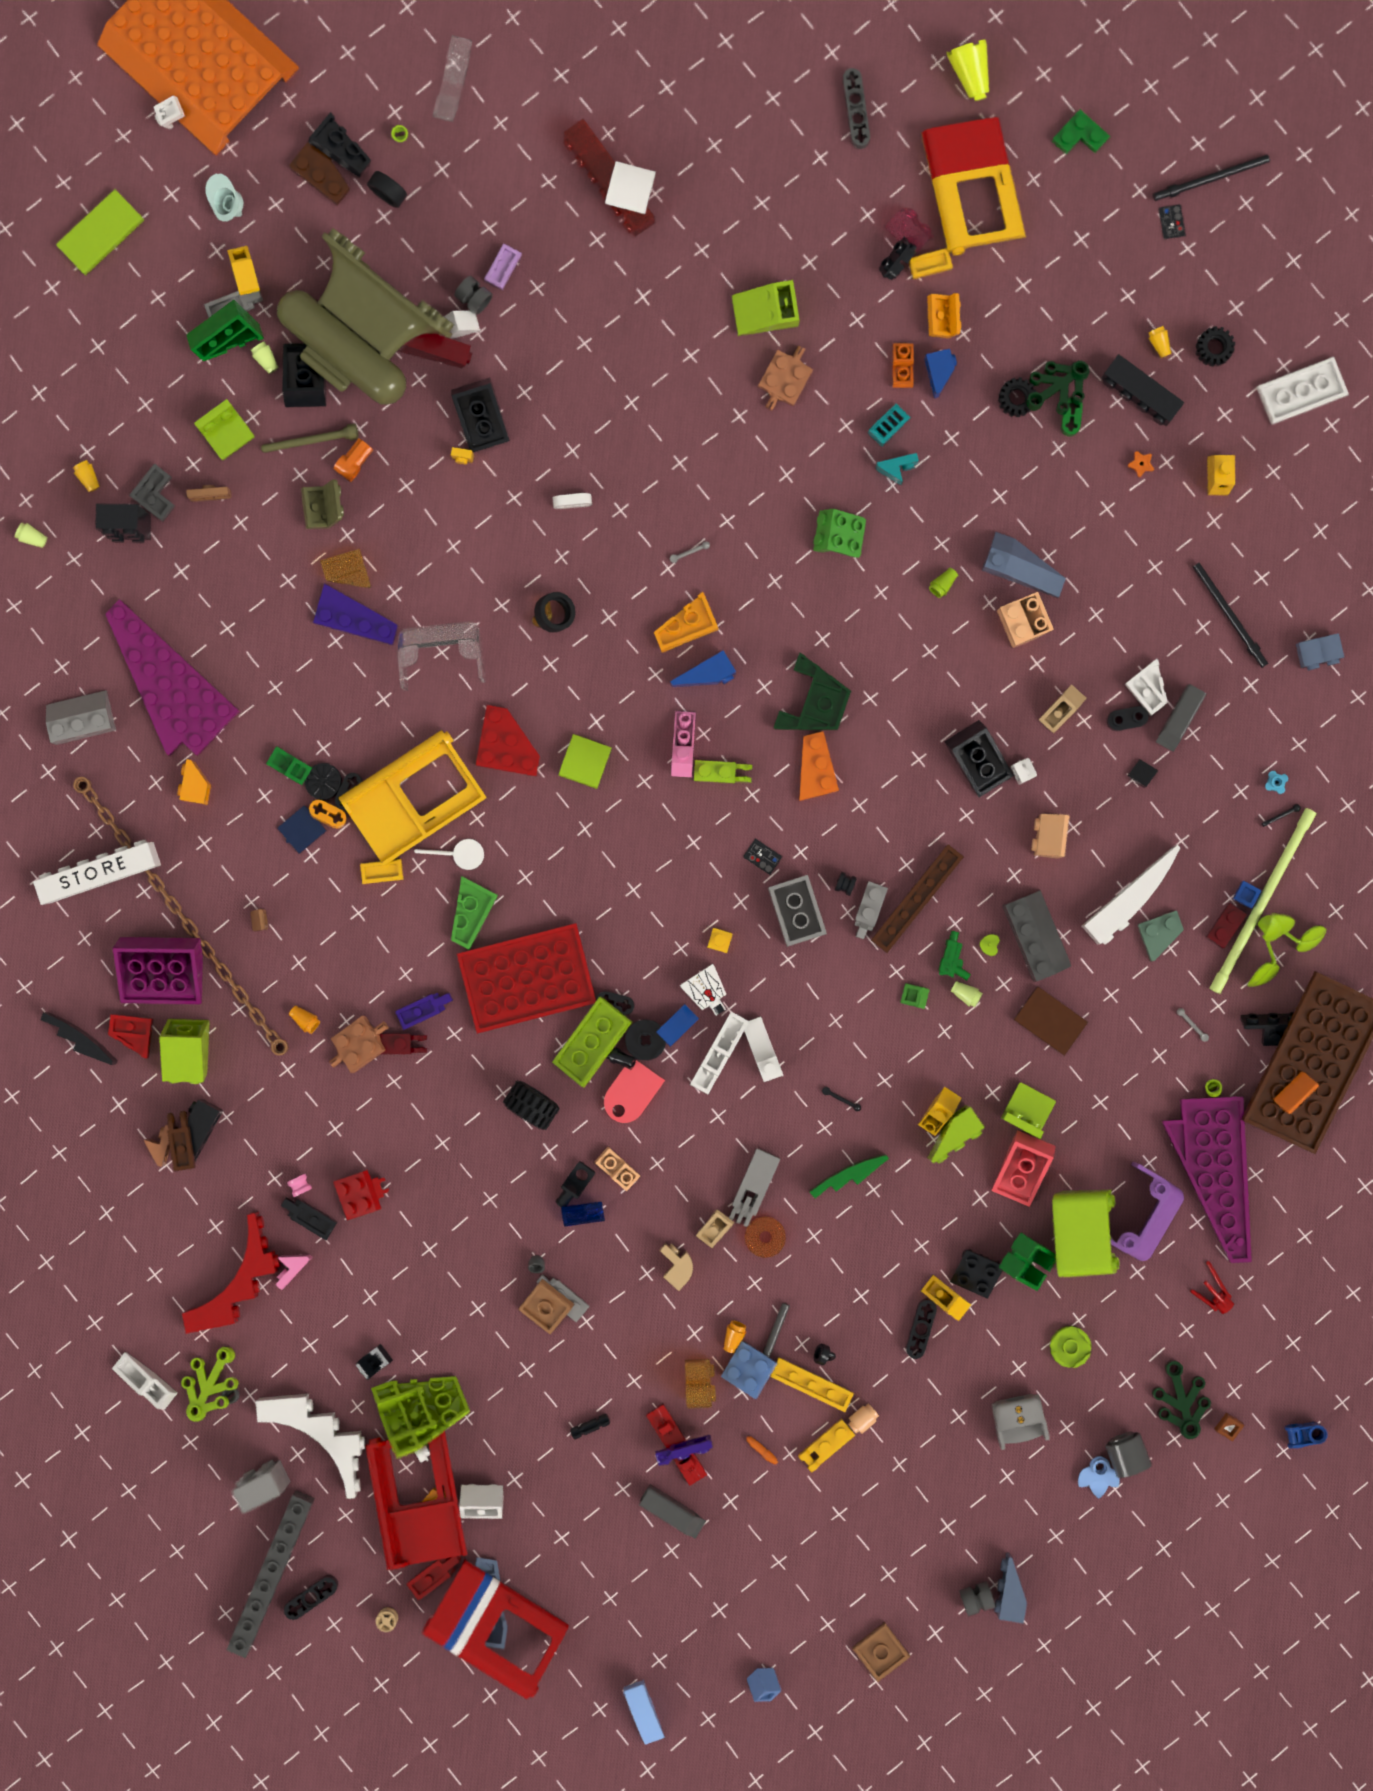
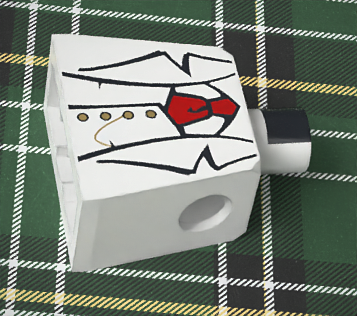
M713 964L680 985L702 1010L710 1006L716 1016L726 1010L720 998L726 995V992Z

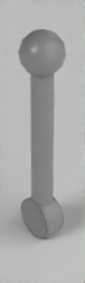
M704 541L702 545L695 547L691 550H688L684 553H681L677 556L671 555L670 561L672 563H676L678 559L682 557H685L703 548L708 549L710 547V543Z
M1179 1008L1177 1014L1182 1016L1200 1035L1201 1041H1208V1034L1203 1033L1185 1014L1183 1008Z

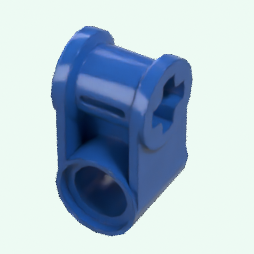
M1318 1422L1284 1426L1288 1433V1448L1294 1449L1321 1444L1327 1439L1328 1433L1326 1429ZM1319 1428L1321 1430L1320 1435L1312 1437V1431Z

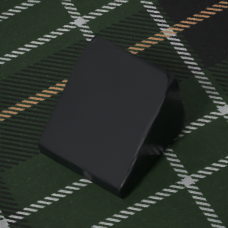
M1139 759L1127 776L1145 788L1158 770Z

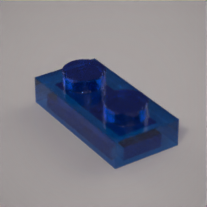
M602 1201L561 1207L564 1227L605 1221Z

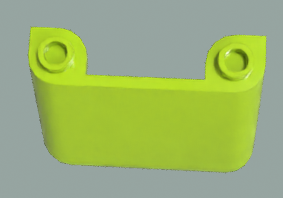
M1111 1189L1068 1190L1054 1194L1053 1219L1059 1277L1117 1273L1119 1258L1115 1257L1114 1253H1111L1109 1212L1115 1206V1197L1112 1195Z

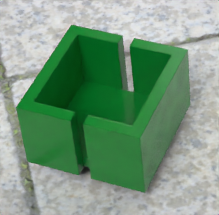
M1020 1233L1011 1247L1013 1249L1012 1252L1007 1253L999 1268L1019 1282L1038 1291L1047 1275L1031 1264L1034 1261L1050 1272L1056 1262V1254L1039 1242Z

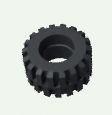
M522 1081L515 1082L503 1101L504 1105L511 1112L541 1130H547L560 1110L553 1100Z

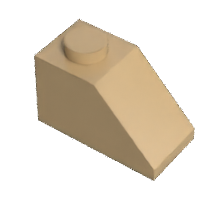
M1071 684L1039 720L1055 733L1081 706L1086 697Z

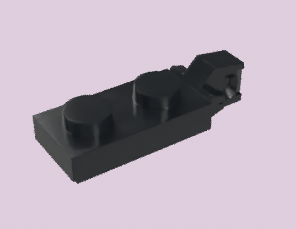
M286 1197L281 1204L282 1207L290 1211L288 1216L291 1217V1220L324 1240L328 1239L338 1223L299 1199L294 1202Z

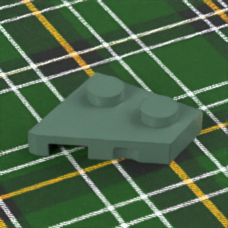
M1177 910L1137 924L1150 962L1155 961L1184 930Z

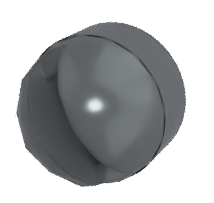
M539 1255L531 1257L528 1262V1270L532 1273L543 1272L545 1270L544 1259Z
M236 1388L235 1390L222 1391L221 1396L228 1398L235 1392V1395L229 1400V1404L238 1401L240 1393Z

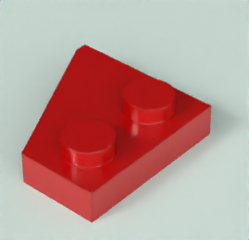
M110 1014L108 1035L123 1043L127 1048L137 1052L141 1057L149 1058L153 1019Z

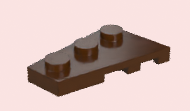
M309 142L306 143L289 165L291 170L337 206L350 191L331 159Z

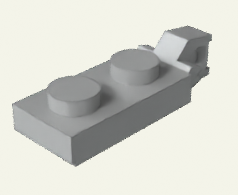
M239 291L206 303L204 306L208 317H211L232 300H235L248 312L255 308L253 304L263 301V298L259 291L240 295Z
M868 881L855 918L854 925L859 927L855 937L864 939L867 930L872 931L873 927H875L888 890L887 887Z
M542 1274L536 1281L539 1283L542 1279L575 1304L567 1314L575 1322L590 1307L589 1304L559 1279L556 1280L553 1277L550 1281Z

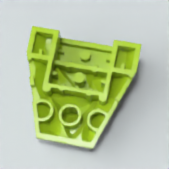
M456 1376L430 1378L427 1382H417V1379H411L410 1383L398 1384V1381H389L371 1388L380 1419L392 1451L397 1458L418 1451L470 1413Z

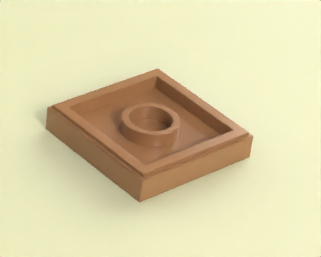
M542 1279L518 1310L551 1335L575 1304Z
M885 1622L852 1647L877 1682L910 1658V1654Z

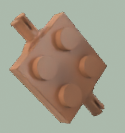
M797 346L793 356L777 350L758 385L759 388L771 396L765 406L767 409L772 403L769 410L773 411L777 401L786 402L791 406H794L813 371L812 368L806 366L800 360L805 351L804 348L801 349V346Z
M361 1016L332 1037L331 1040L337 1049L338 1055L329 1060V1063H332L330 1065L335 1068L343 1061L350 1073H355L386 1051L379 1035L389 1028L386 1022L383 1021L378 1026L373 1027L366 1016Z

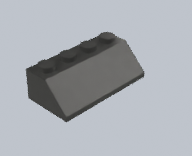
M1041 890L1002 906L1033 982L1040 981L1071 967Z

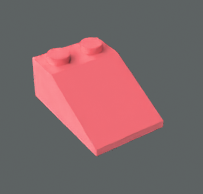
M1017 1130L992 1191L1030 1207L1054 1158L1056 1146Z

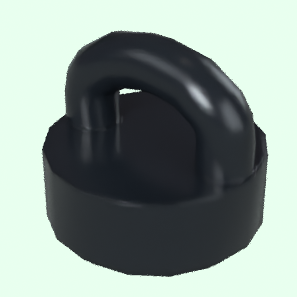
M819 1344L814 1352V1362L819 1365H825L827 1361H832L836 1358V1355L830 1352V1347L825 1344Z

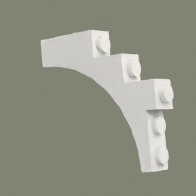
M309 1394L262 1397L256 1401L257 1422H275L288 1425L305 1432L318 1441L338 1466L344 1481L347 1499L357 1496L358 1492L361 1491L360 1479H357L356 1471H359V1459L355 1458V1456H360L363 1449H366L365 1436L362 1437L361 1431L337 1433L336 1431L339 1430V1418H335V1412L310 1414V1412H313V1401L309 1399Z

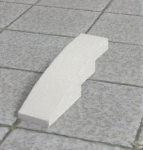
M730 1012L690 1083L691 1086L707 1095L709 1094L748 1025V1020Z

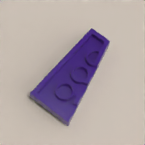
M324 583L313 621L314 624L393 645L398 629L397 624Z

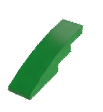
M882 1154L849 1165L825 1178L810 1189L809 1192L816 1199L830 1186L837 1192L851 1179L858 1185L889 1158L886 1154Z

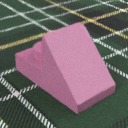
M310 1254L279 1256L278 1259L289 1270L285 1268L278 1275L279 1281L276 1283V1286L281 1290L284 1289L313 1257Z

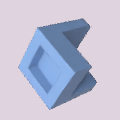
M757 1668L747 1678L754 1702L772 1701L782 1691L773 1668Z

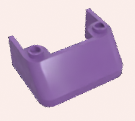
M1132 1162L1131 1165L1154 1178L1149 1190L1151 1195L1158 1199L1138 1235L1132 1232H1125L1119 1237L1117 1242L1111 1240V1245L1139 1261H1146L1152 1256L1183 1203L1184 1194L1178 1187L1142 1165Z

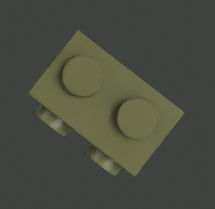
M332 479L324 486L301 488L306 529L331 528L342 520L344 509L340 505L341 487L336 479Z

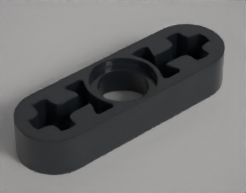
M923 1299L918 1303L907 1340L906 1352L913 1359H919L924 1355L937 1308L934 1302L929 1299ZM927 1304H930L932 1312L928 1311L926 1318L930 1319L929 1322L924 1319H918L919 1316H924V1310L921 1308ZM919 1323H924L927 1326L926 1333L922 1335L917 1334L915 1331ZM913 1336L924 1339V1342L919 1340L918 1347L921 1351H917L916 1354H913V1351L910 1349L911 1346L916 1344V1339H912Z
M326 1575L289 1600L284 1608L285 1616L290 1620H297L332 1596L338 1588L337 1579L332 1575ZM325 1581L327 1583H333L331 1587L332 1590L327 1588L322 1593H320L319 1590L324 1587ZM308 1592L315 1593L317 1596L316 1602L309 1603L305 1598ZM302 1602L303 1605L297 1610L298 1614L289 1611L291 1605L296 1607Z

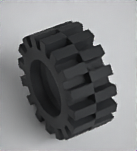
M1217 326L1212 329L1208 328L1197 340L1195 348H1197L1196 355L1199 354L1200 356L1198 359L1205 361L1203 364L1207 365L1209 363L1210 367H1214V365L1220 366L1232 356L1235 350V342L1232 341L1234 339L1233 335H1229L1230 331L1227 330L1225 332L1223 327L1217 329ZM1216 339L1222 343L1223 350L1221 353L1213 354L1209 351L1208 343L1210 340Z
M1021 377L1018 379L1012 378L1002 386L998 402H1000L999 407L1004 409L1003 412L1005 414L1009 413L1011 417L1013 415L1020 417V415L1024 416L1031 411L1026 401L1029 394L1036 392V389H1033L1034 385L1032 383H1028L1029 380L1025 379L1024 381ZM1014 390H1020L1025 395V401L1020 405H1015L1010 400V393Z

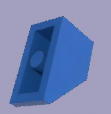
M950 348L926 354L924 358L934 398L939 397L955 366H957L955 354H951Z

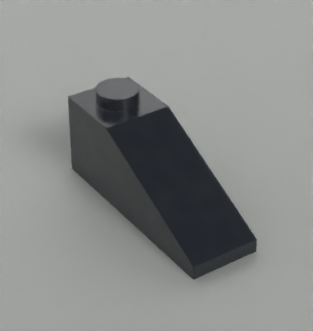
M199 1099L197 1102L194 1101L188 1110L190 1112L188 1127H190L195 1162L224 1111L203 1099Z

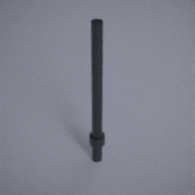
M1267 154L1179 185H1169L1167 189L1153 193V200L1157 201L1166 197L1173 198L1179 196L1181 192L1269 163L1270 157Z
M1200 562L1194 565V570L1248 647L1246 650L1250 656H1254L1261 668L1269 664L1260 652L1261 648L1258 643H1254Z

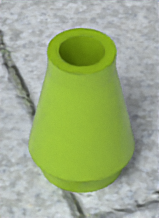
M948 568L944 573L931 581L929 586L931 593L938 598L946 596L954 580L958 577L957 572L952 568Z

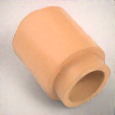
M868 1403L865 1407H860L849 1417L851 1422L848 1425L856 1434L859 1431L863 1434L876 1422L879 1415Z

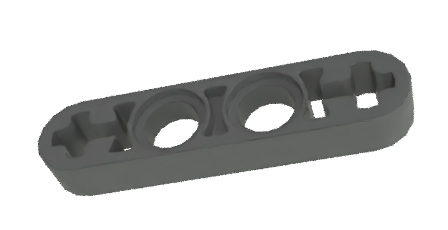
M850 68L843 75V88L851 142L855 148L864 149L869 144L870 131L862 76L859 70ZM849 75L857 78L854 83L855 88L851 89V80H847ZM852 94H857L861 100L859 103L854 104L849 100V97ZM861 114L864 118L863 122L855 123L852 120L853 115ZM861 128L862 137L865 138L863 143H860L857 139L858 129Z

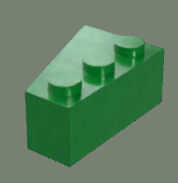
M235 300L229 302L186 334L190 350L203 362L228 353V349L236 346L244 347L246 346L245 343L249 341L264 339L260 324Z

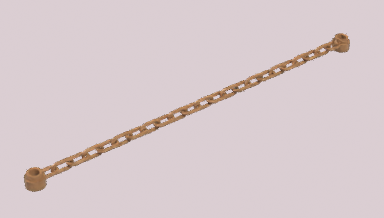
M85 777L76 778L73 783L75 791L82 793L88 802L96 805L99 817L106 825H111L115 831V838L121 846H127L128 849L132 848L129 836L123 829L117 828L114 824V816L97 801L98 796L93 790L90 780ZM82 782L87 784L85 789L80 787ZM89 791H91L94 795V797L92 796L91 799L86 794ZM105 811L107 812V814H108V815L110 816V818H111V819H108L107 821H106V819L103 817V815L101 814V813H104ZM122 832L128 841L123 843L118 835H121ZM146 870L145 872L149 876V883L155 891L163 894L166 906L173 914H178L182 920V927L188 935L200 938L198 928L190 918H185L182 914L181 905L178 901L166 893L164 890L165 885L160 877L155 873H151L150 870ZM156 877L162 886L159 885L157 888L151 879L154 880ZM173 900L178 908H175L174 911L168 902ZM189 921L195 930L190 932L185 924L187 925ZM201 939V946L204 947L206 944L211 950L207 955L202 948L203 955L208 959H212L216 965L215 970L222 980L230 983L233 987V995L240 1003H245L249 1009V1016L256 1025L262 1026L266 1031V1038L271 1044V1051L278 1056L284 1055L288 1051V1043L281 1039L274 1030H270L267 1027L263 1014L258 1008L252 1007L245 990L233 982L230 970L224 963L218 962L215 958V951L209 942ZM223 966L229 975L224 977L219 969H222ZM240 989L245 997H242L241 1000L235 991ZM257 1011L262 1020L259 1019L258 1022L252 1015V1013L255 1014ZM272 1033H273V1034L275 1035V1037L277 1038V1039L274 1040V1041H272V1040L270 1039V1037H269V1036H272ZM279 1043H282L284 1046L282 1051L277 1049Z

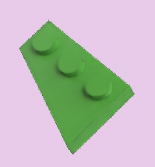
M461 876L451 941L470 950L498 895Z

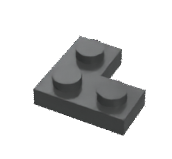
M154 463L129 496L162 522L175 507L174 504L160 494L172 477Z

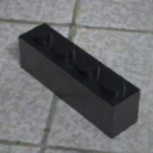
M1119 354L1101 377L1104 380L1103 383L1108 388H1114L1119 391L1123 399L1134 402L1138 410L1143 413H1149L1159 425L1164 424L1167 426L1185 403Z

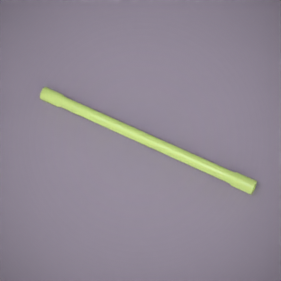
M1305 808L1292 837L1224 964L1209 987L1210 990L1221 994L1236 961L1297 847L1317 814L1313 810Z

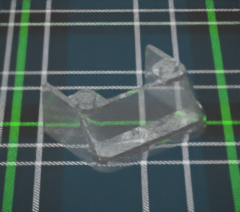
M467 621L403 629L398 635L397 651L401 688L404 691H408L406 666H412L417 662L419 648L459 644V652L464 658L477 659L479 680L486 682L481 635L478 625Z

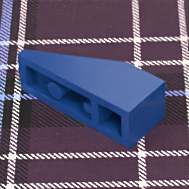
M723 650L670 681L672 687L713 685L721 682L726 684L734 679L733 675L736 674V670Z

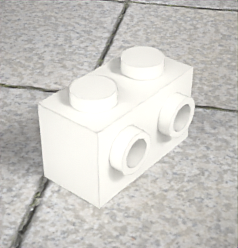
M461 1485V1518L502 1519L503 1485Z

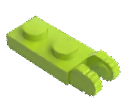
M695 760L694 781L734 784L735 782L751 783L752 778L748 776L735 777L736 769L752 770V765L736 764V762Z

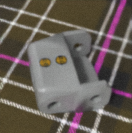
M1027 1394L1008 1398L992 1404L995 1430L1001 1450L1005 1449V1444L1025 1442L1042 1435L1046 1441L1049 1440L1047 1423L1039 1394Z

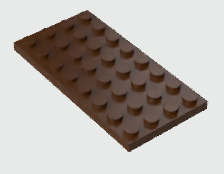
M1314 971L1241 1120L1316 1154L1373 1040V998ZM1304 1072L1317 1082L1319 1087L1291 1114H1288L1274 1102V1098L1297 1075Z

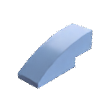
M644 1680L625 1686L624 1694L644 1744L646 1745L665 1738Z

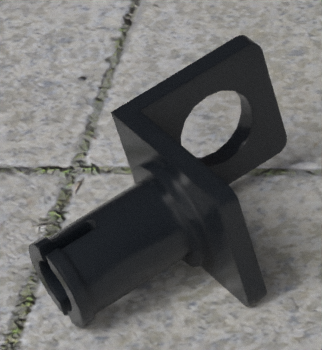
M579 1161L562 1184L561 1188L563 1191L555 1201L557 1205L566 1209L573 1197L578 1199L595 1175V1171ZM580 1169L585 1170L588 1174L587 1179H579L576 1172Z

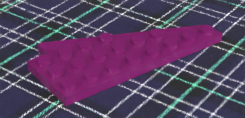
M119 599L105 615L166 754L170 756L184 743L198 756L240 711Z
M1243 1096L1180 1099L1181 1119L1162 1120L1163 1127L1229 1262H1252L1245 1122L1241 1120L1244 1114Z

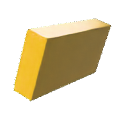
M947 248L912 257L908 262L913 280L953 269Z
M402 859L392 860L384 866L381 861L360 864L362 884L404 880Z

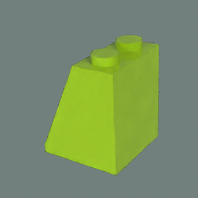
M167 1020L160 1035L162 1081L170 1083H204L208 1071L209 1020Z

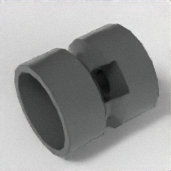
M468 276L458 286L454 297L463 304L467 303V308L475 315H478L488 306L493 294L485 287L480 288V283L472 276Z
M987 1581L976 1584L974 1589L967 1587L959 1590L968 1617L978 1614L980 1609L987 1611L996 1608Z

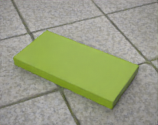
M114 189L65 235L56 246L86 276L134 231L144 219Z
M599 997L552 1063L577 1084L585 1088L632 1021L603 997Z

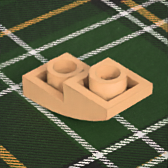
M609 1147L594 1161L595 1164L626 1191L640 1177L629 1164Z

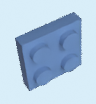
M741 1341L721 1377L754 1399H757L778 1363L748 1343Z

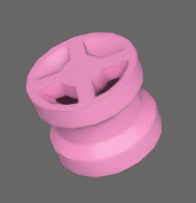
M306 1173L287 1182L288 1186L293 1190V1197L312 1189V1186L307 1183Z

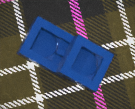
M684 1004L656 1033L671 1047L699 1018Z

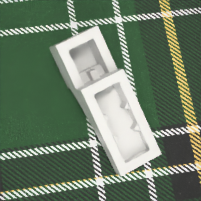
M758 1017L750 1020L744 1032L763 1082L782 1076L781 1067L762 1018Z

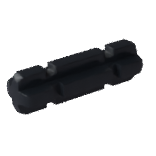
M603 1414L598 1419L594 1418L581 1424L580 1427L571 1428L570 1432L573 1439H578L583 1434L587 1435L599 1430L601 1426H608L610 1424L607 1414Z

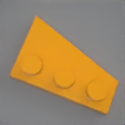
M701 592L694 601L688 603L677 615L671 617L654 631L661 652L719 630L704 592Z

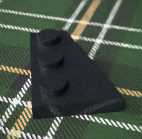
M330 112L309 137L308 142L360 178L370 165L371 159L356 142H353L348 137L345 128L337 124L334 120L335 116Z

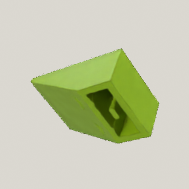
M793 280L771 283L732 295L738 336L799 326L800 320Z
M965 1105L960 1108L944 1125L928 1156L932 1163H941L948 1158L947 1153L952 1150L955 1152L965 1146L964 1142L969 1138L974 1140L982 1134L981 1130L985 1127L970 1106Z

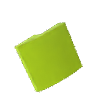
M573 734L559 776L597 789L612 747Z

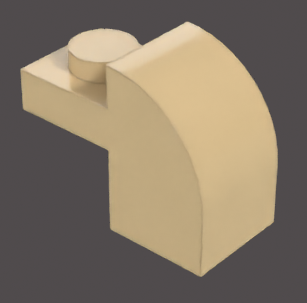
M665 1242L660 1251L673 1265L664 1274V1278L679 1291L692 1275V1259L687 1251L680 1256L678 1255L680 1251L672 1243L668 1245Z

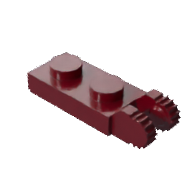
M379 1034L381 1043L386 1049L381 1054L427 1053V1048L425 1047L411 1048V1040L425 1041L427 1040V1035Z

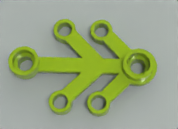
M221 1347L217 1351V1362L208 1379L204 1369L205 1361L202 1358L192 1359L190 1365L193 1370H196L201 1389L199 1397H197L194 1387L196 1381L192 1376H186L181 1381L182 1387L187 1390L190 1404L187 1406L186 1413L191 1421H201L205 1418L207 1412L228 1407L229 1399L226 1396H219L210 1403H206L210 1395L225 1390H235L238 1387V1380L234 1377L227 1378L224 1382L215 1385L224 1365L231 1363L235 1358V1352L231 1347ZM222 1352L226 1353L225 1359L222 1358ZM197 1360L200 1362V1366L198 1368L196 1367ZM187 1379L191 1382L190 1386L186 1384ZM230 1380L234 1383L232 1388L229 1386ZM221 1399L224 1400L223 1406L219 1403ZM195 1407L198 1409L197 1415L194 1414Z

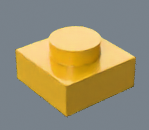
M452 447L451 457L456 463L466 465L467 462L473 463L474 453L472 450Z
M713 928L707 948L727 953L733 933Z

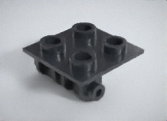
M965 1249L962 1254L963 1258L950 1282L988 1299L1003 1271L999 1268L1000 1262H995L987 1256L984 1257L982 1254L979 1255L972 1252L971 1249Z

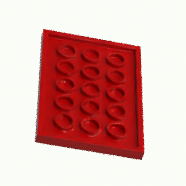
M577 923L457 954L477 1034L587 1006L596 1002Z

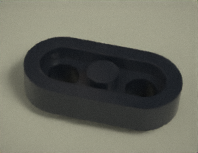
M1140 706L1115 710L1108 715L1107 725L1113 731L1138 728L1147 723L1149 715L1147 710ZM1136 713L1141 714V720L1135 718ZM1116 717L1121 718V724L1115 722Z

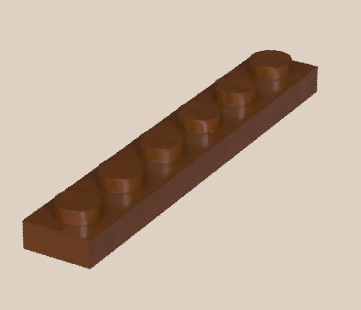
M947 844L871 941L888 953L964 856Z

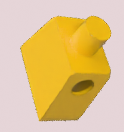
M1235 455L1208 456V495H1229L1235 485Z

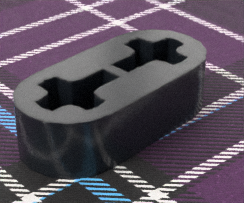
M356 773L346 775L335 797V804L341 810L346 809L344 806H341L342 803L338 797L349 791L351 784L348 780L357 777L356 781L359 784L363 782L362 777Z
M603 991L596 998L597 1001L599 997H604L605 994L609 995L608 999L615 1001L613 1006L624 1015L630 1014L634 1009V1001L627 996ZM625 1000H628L631 1008L624 1012L622 1007L617 1006L616 1003H623Z

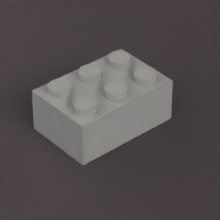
M808 875L768 887L786 947L827 934Z
M272 1459L262 1464L258 1471L252 1469L244 1473L243 1477L236 1482V1487L232 1490V1493L242 1513L281 1495L291 1481L280 1460L274 1462Z

